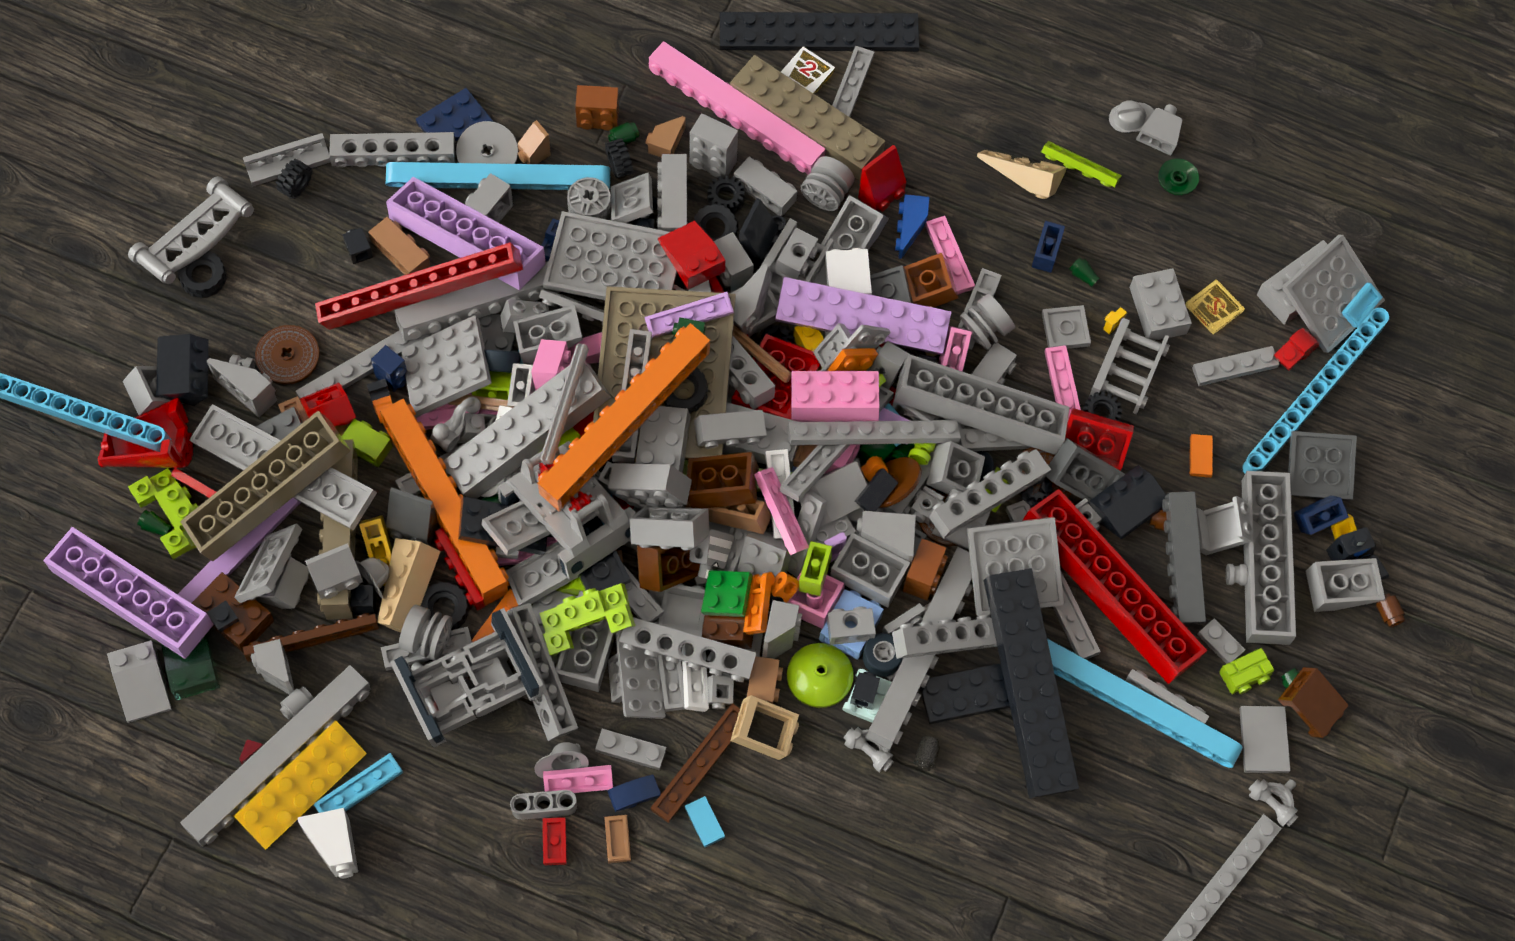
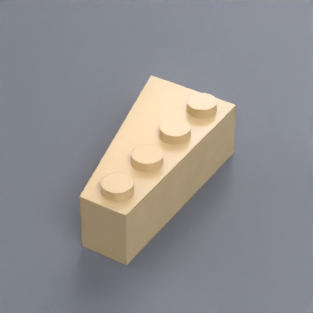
M395 538L389 565V577L385 583L384 599L381 602L377 623L401 632L410 609L414 605L421 606L441 551L419 541Z

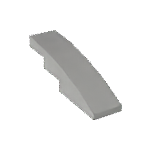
M982 268L964 313L972 318L968 311L970 307L979 313L981 310L978 307L977 301L987 293L994 297L1002 275ZM961 320L958 328L965 329V326ZM972 337L970 338V343L968 349L970 350L973 349V346L975 344V341Z

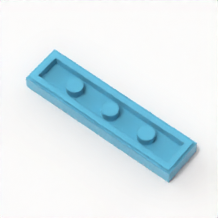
M389 753L313 805L319 813L341 808L347 811L401 775L403 770L392 754Z

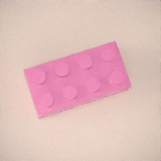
M792 371V420L798 422L879 421V371Z

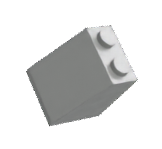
M863 511L862 518H857L856 535L910 562L911 567L914 554L916 515Z

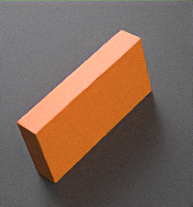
M1191 434L1190 476L1212 477L1213 436Z

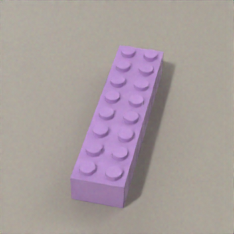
M412 177L386 201L389 219L396 221L398 224L460 258L511 242L520 250L523 270L499 277L498 279L518 290L546 264L544 247L415 177Z
M784 277L775 321L831 332L838 323L846 326L851 336L861 325L888 328L891 333L883 343L889 341L895 346L941 355L944 351L951 311Z
M74 527L66 533L43 560L51 572L184 659L187 658L214 625L207 613Z

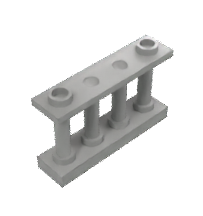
M789 219L762 265L766 263L769 266L772 274L776 273L787 278L791 277L775 270L778 257L795 228H797V222ZM830 238L826 246L817 243L816 247L819 248L818 252L821 253L816 263L808 260V268L811 271L806 279L799 276L798 280L814 282L825 264L826 251L834 249L833 239ZM794 253L795 256L802 257L801 255ZM770 283L769 288L771 292L780 296L781 287Z
M1122 317L1090 395L1093 396L1096 392L1099 394L1106 391L1136 404L1133 413L1137 415L1139 408L1144 409L1148 400L1145 394L1161 355L1166 356L1170 345L1166 343L1169 336L1165 335L1161 344L1133 333L1131 329L1127 328L1130 320ZM1128 339L1158 351L1155 361L1123 349V346L1120 345L1121 341ZM1123 357L1150 368L1148 378L1117 367L1113 363L1114 358ZM1114 374L1144 386L1140 396L1108 384L1109 381L1105 380L1107 375L1112 376Z

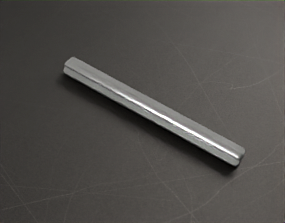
M579 343L576 345L540 457L542 463L552 464L588 354L589 348L585 344Z

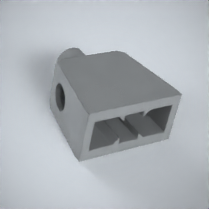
M1170 104L1166 105L1164 110L1156 108L1140 130L1136 140L1171 156L1177 145L1182 119L1175 115L1177 108Z

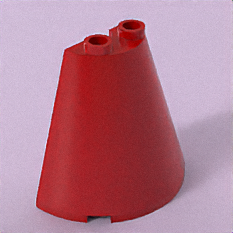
M179 398L135 417L136 419L160 426L171 439L162 441L160 452L104 433L103 441L101 442L102 450H100L98 456V463L102 468H182L188 466L193 455V443L189 441L192 434L187 432L188 427L185 423H189ZM139 430L136 435L141 434L143 430ZM162 436L158 437L155 442L161 440Z

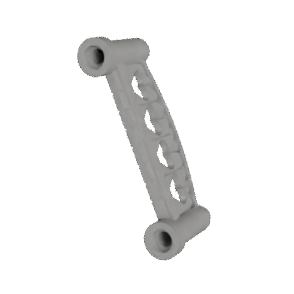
M214 177L207 185V192L211 195L152 246L147 247L142 242L134 244L128 252V257L135 264L142 265L161 282L171 284L176 278L174 272L189 265L208 252L228 233L240 216H251L254 208L250 202L230 188L228 182L222 177ZM215 210L229 211V214L223 216L221 221H215ZM199 224L214 225L213 228L207 230L206 234H199ZM183 237L198 238L189 248H184ZM168 250L182 251V254L176 256L174 261H168Z

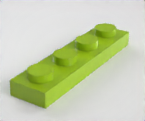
M1050 141L1044 145L1041 153L1046 154V158L1052 161L1058 160L1069 169H1077L1085 177H1094L1107 187H1115L1122 176Z

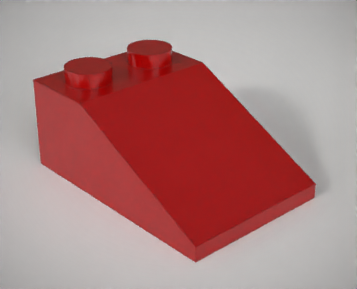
M894 145L862 168L858 199L878 212L886 210L893 200H898L905 194L906 178L897 148Z
M695 221L658 238L660 245L688 290L725 272V258L713 240Z

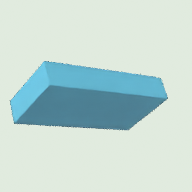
M1366 283L1341 313L1353 327L1358 328L1383 297L1371 283Z
M705 796L685 805V810L704 848L725 838Z

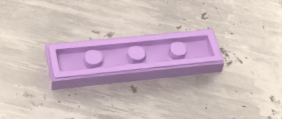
M724 292L644 318L648 331L652 332L653 339L672 333L674 323H678L679 317L708 322L733 314L734 311L728 292Z

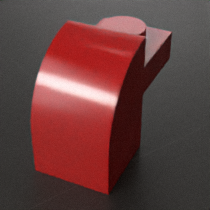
M1301 328L1274 354V357L1290 371L1301 359L1305 360L1319 346V342L1305 328Z

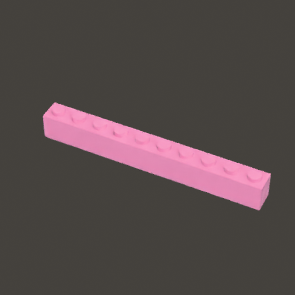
M663 41L649 57V69L653 74L660 75L670 85L681 89L686 96L693 97L701 106L708 107L719 118L726 119L734 128L741 129L748 137L762 143L767 150L774 151L782 160L789 161L795 165L800 172H805L809 175L817 159L825 156L826 149L666 42Z

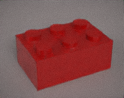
M1072 408L1067 422L1065 439L1072 440L1121 471L1134 426Z

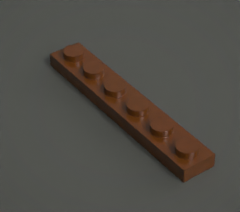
M367 613L359 615L356 619H342L337 621L336 624L328 626L325 624L318 625L309 631L298 630L293 632L292 635L285 637L280 635L274 636L265 642L254 641L249 643L248 646L243 647V651L247 661L251 662V654L255 653L254 645L280 639L287 653L378 630L379 627L375 614Z
M732 704L652 805L651 811L670 823L732 743L730 740L740 711L739 707Z

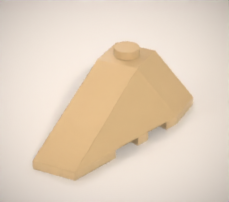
M983 150L977 154L979 159L1027 191L1036 194V197L1047 199L1056 193L1067 168L1045 161L1030 163L1029 158L1024 157L1011 159L1009 154Z

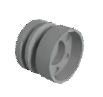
M823 156L817 159L811 169V173L807 175L806 180L802 183L800 190L803 196L813 205L823 210L835 211L840 206V202L843 201L844 194L853 185L855 177L852 171L842 162Z
M586 177L577 180L571 185L567 195L569 213L606 220L611 219V194L608 186L603 181L597 178Z
M989 293L977 301L978 307L981 310L979 313L970 307L968 311L972 318L966 313L960 315L965 329L972 332L971 337L986 350L991 348L987 338L995 344L998 342L994 332L998 331L1001 335L1006 336L1015 329V325L1009 315Z
M414 605L403 624L399 638V648L410 653H416L421 646V656L427 657L429 655V658L435 661L440 658L448 644L451 634L452 617L444 615L442 618V614L436 612L430 620V609Z

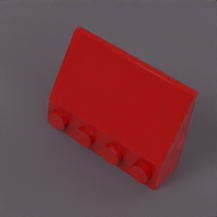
M765 334L760 344L763 350L791 373L792 371H818L821 366L813 351ZM753 357V360L775 385V398L754 410H763L764 413L792 420V378L789 382L785 383ZM736 390L732 396L731 404L752 409L749 404H745L742 401L740 393Z

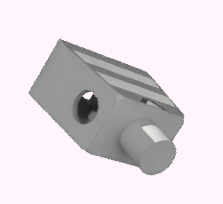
M709 529L710 535L694 549L690 550V562L700 564L698 577L707 579L708 572L712 571L713 567L725 568L735 535Z

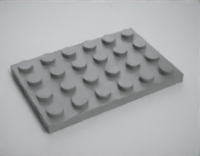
M562 211L543 288L602 300L606 298L607 286L673 290L677 271L658 241L659 237L669 232Z

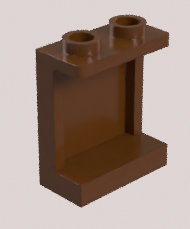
M1303 667L1278 699L1283 706L1292 707L1309 726L1308 734L1311 737L1324 738V736L1328 735L1331 727L1343 716L1345 709L1348 707L1347 702L1317 668Z

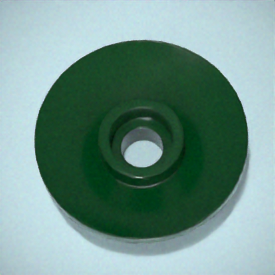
M1176 158L1166 161L1160 167L1158 179L1160 185L1167 192L1174 195H1186L1197 187L1199 173L1196 167L1189 161Z

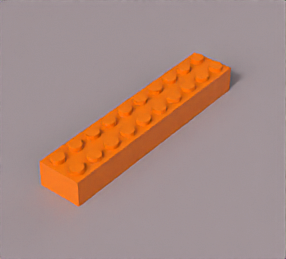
M691 323L686 328L683 326L678 330L675 335L676 339L672 343L667 342L660 350L661 354L656 359L652 358L646 364V370L641 375L638 373L630 381L631 386L626 391L624 389L621 390L615 397L616 401L611 406L607 405L600 412L599 415L601 417L595 423L592 421L587 425L584 430L585 434L580 439L578 437L575 438L569 445L570 449L565 454L561 453L554 460V466L549 471H543L538 477L539 494L558 511L570 501V496L574 497L709 355L710 339Z
M401 399L381 409V417L387 433L423 497L433 501L438 523L444 529L484 599L485 606L505 596L508 592L507 586L510 585L508 582L509 577L503 567L499 568L498 557L493 549L489 550L488 545L458 540L463 495H458L457 485L453 477H448L446 465L441 457H437L436 448L432 440L427 439L425 435L426 430L421 421L417 422L414 408L411 404L407 405L404 399Z

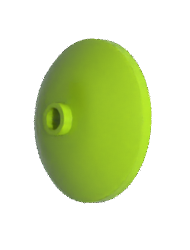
M814 643L801 648L791 658L787 669V682L793 695L802 703L816 708L830 707L842 701L849 693L853 683V668L848 657L837 647L825 643ZM823 668L825 672L818 673L817 669Z

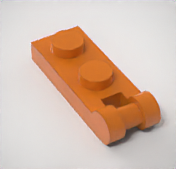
M766 572L762 575L753 574L743 631L748 635L766 632L771 585L775 582L772 572Z

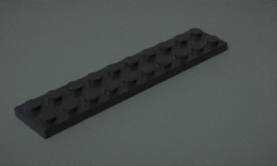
M720 12V50L799 51L802 47H805L809 51H854L855 46L871 51L919 52L918 13Z

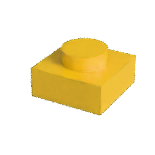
M1121 307L1116 312L1111 311L1105 318L1104 330L1110 335L1119 326L1122 317L1125 318L1127 312Z
M1348 514V518L1331 525L1335 540L1341 535L1357 530L1353 516Z

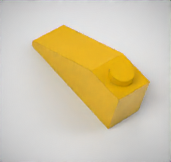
M383 515L361 521L359 526L369 558L380 559L389 567L392 547Z

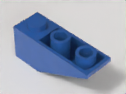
M905 195L904 202L899 203L898 214H902V220H898L897 232L901 233L900 238H896L895 251H899L898 259L903 258L925 227L928 217L929 197Z

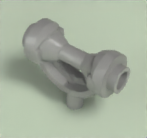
M859 727L855 730L851 728L844 736L846 740L844 745L850 749H861L871 757L875 770L879 773L882 770L887 772L894 763L892 760L893 754L890 753V750L877 743L875 744L879 750L874 749L866 742L871 741L866 739L868 730H861Z
M1257 779L1250 786L1249 790L1251 793L1249 796L1253 800H1261L1275 810L1277 821L1282 827L1285 824L1290 827L1298 818L1295 814L1298 810L1294 807L1293 794L1291 793L1296 787V783L1290 779L1283 785L1281 783H1268L1264 779L1260 782ZM1271 794L1279 796L1283 804H1280Z

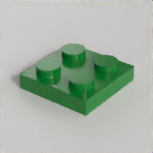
M709 571L701 612L704 615L745 617L753 575L750 572Z

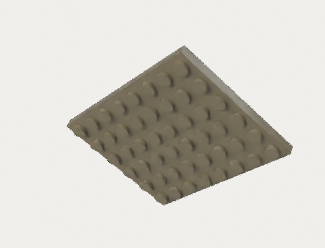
M607 286L598 378L611 398L594 410V423L601 417L599 415L600 412L607 405L611 406L616 401L615 397L622 389L630 329L648 331L644 317L721 293ZM728 293L735 313L736 294ZM734 313L705 322V336L710 339V353L698 365L701 373L703 372L707 380L708 397L699 410L690 414L691 419L685 460H688V458L723 455L724 444H718V447L706 449L705 446H698L694 420L699 415L726 413ZM672 333L652 339L649 361L652 358L656 359L661 354L660 350L667 342L672 343L675 336ZM685 379L673 393L680 399H687L694 393V384L690 380Z

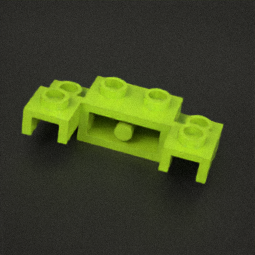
M168 468L150 479L146 476L128 486L140 508L157 500L174 527V530L160 537L173 560L197 548L180 521L198 506L196 503L193 505L190 503L191 495L185 486L180 487Z
M620 583L601 591H596V588L583 592L584 596L578 598L576 596L567 597L557 607L539 613L545 630L543 636L549 655L554 656L564 650L574 649L569 631L572 632L607 619L611 633H618L625 628L635 627L625 584Z

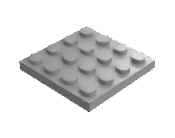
M1344 235L1336 236L1282 286V289L1314 338L1319 342V346L1326 353H1329L1356 328L1348 322L1341 312L1366 283H1371L1379 292ZM1382 298L1374 309L1381 305L1385 299Z
M476 315L402 349V358L405 360L407 369L405 376L409 400L415 410L416 418L491 384L488 362L484 353L485 347L480 321Z
M1054 517L967 528L977 616L990 615L983 581L986 577L1032 568L1040 608L1064 605Z

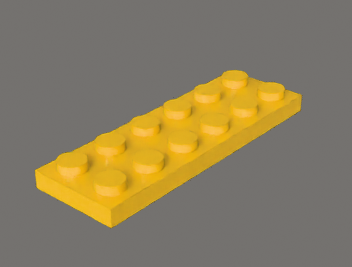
M334 721L245 804L234 817L266 850L298 820V817H301L367 753L337 721Z

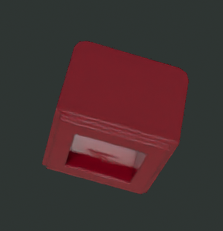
M247 740L239 758L241 764L243 765L263 744Z

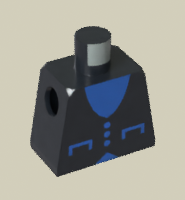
M1365 527L1339 536L1326 551L1331 561L1365 559L1374 554L1376 545L1368 528Z

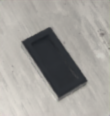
M881 468L856 498L855 502L864 511L876 512L898 482L884 468Z

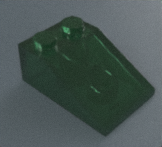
M207 633L186 659L162 644L166 673L171 693L176 700L220 688Z

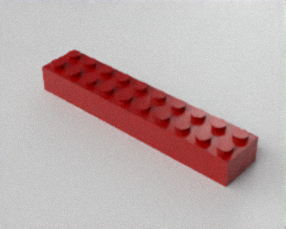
M1060 489L1029 509L1022 521L1048 517L1055 518L1060 566L1168 685L1197 663L1207 652V649Z

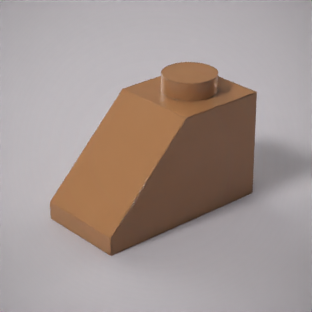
M681 116L655 126L653 133H649L646 139L648 153L661 158L662 154H674L686 128V118Z
M537 120L532 123L518 142L519 152L517 154L523 163L538 164L551 155L549 134Z

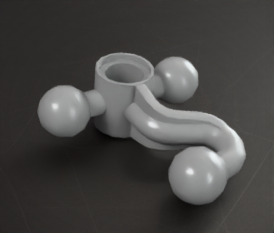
M476 397L465 399L456 407L448 421L434 426L430 439L447 453L457 448V443L465 425L466 411L469 413L478 412L481 407L480 400Z

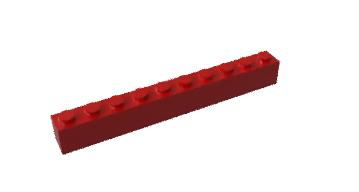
M509 242L315 303L318 323L331 330L523 270L520 250Z

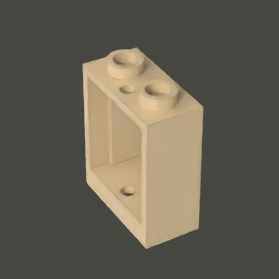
M750 695L742 701L730 741L780 760L788 756L792 750L793 743H791V740L799 727V722H797L799 714ZM755 710L784 721L777 749L747 737Z

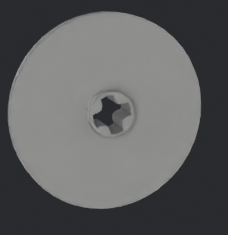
M491 121L478 122L468 127L461 134L456 148L459 163L515 164L518 157V146L513 134L505 126ZM485 147L491 149L490 155H487L486 153L482 154L484 152Z

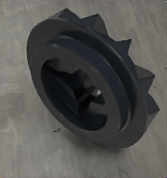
M780 323L778 326L771 324L768 329L764 328V332L761 335V342L765 334L773 337L780 334L781 340L792 344L795 342L794 331H791L789 326L784 327Z
M1045 477L1033 486L1020 492V496L1027 504L1035 506L1054 492L1052 483ZM1041 484V492L1038 491L1037 493H1034V495H1032L1034 489L1033 486Z

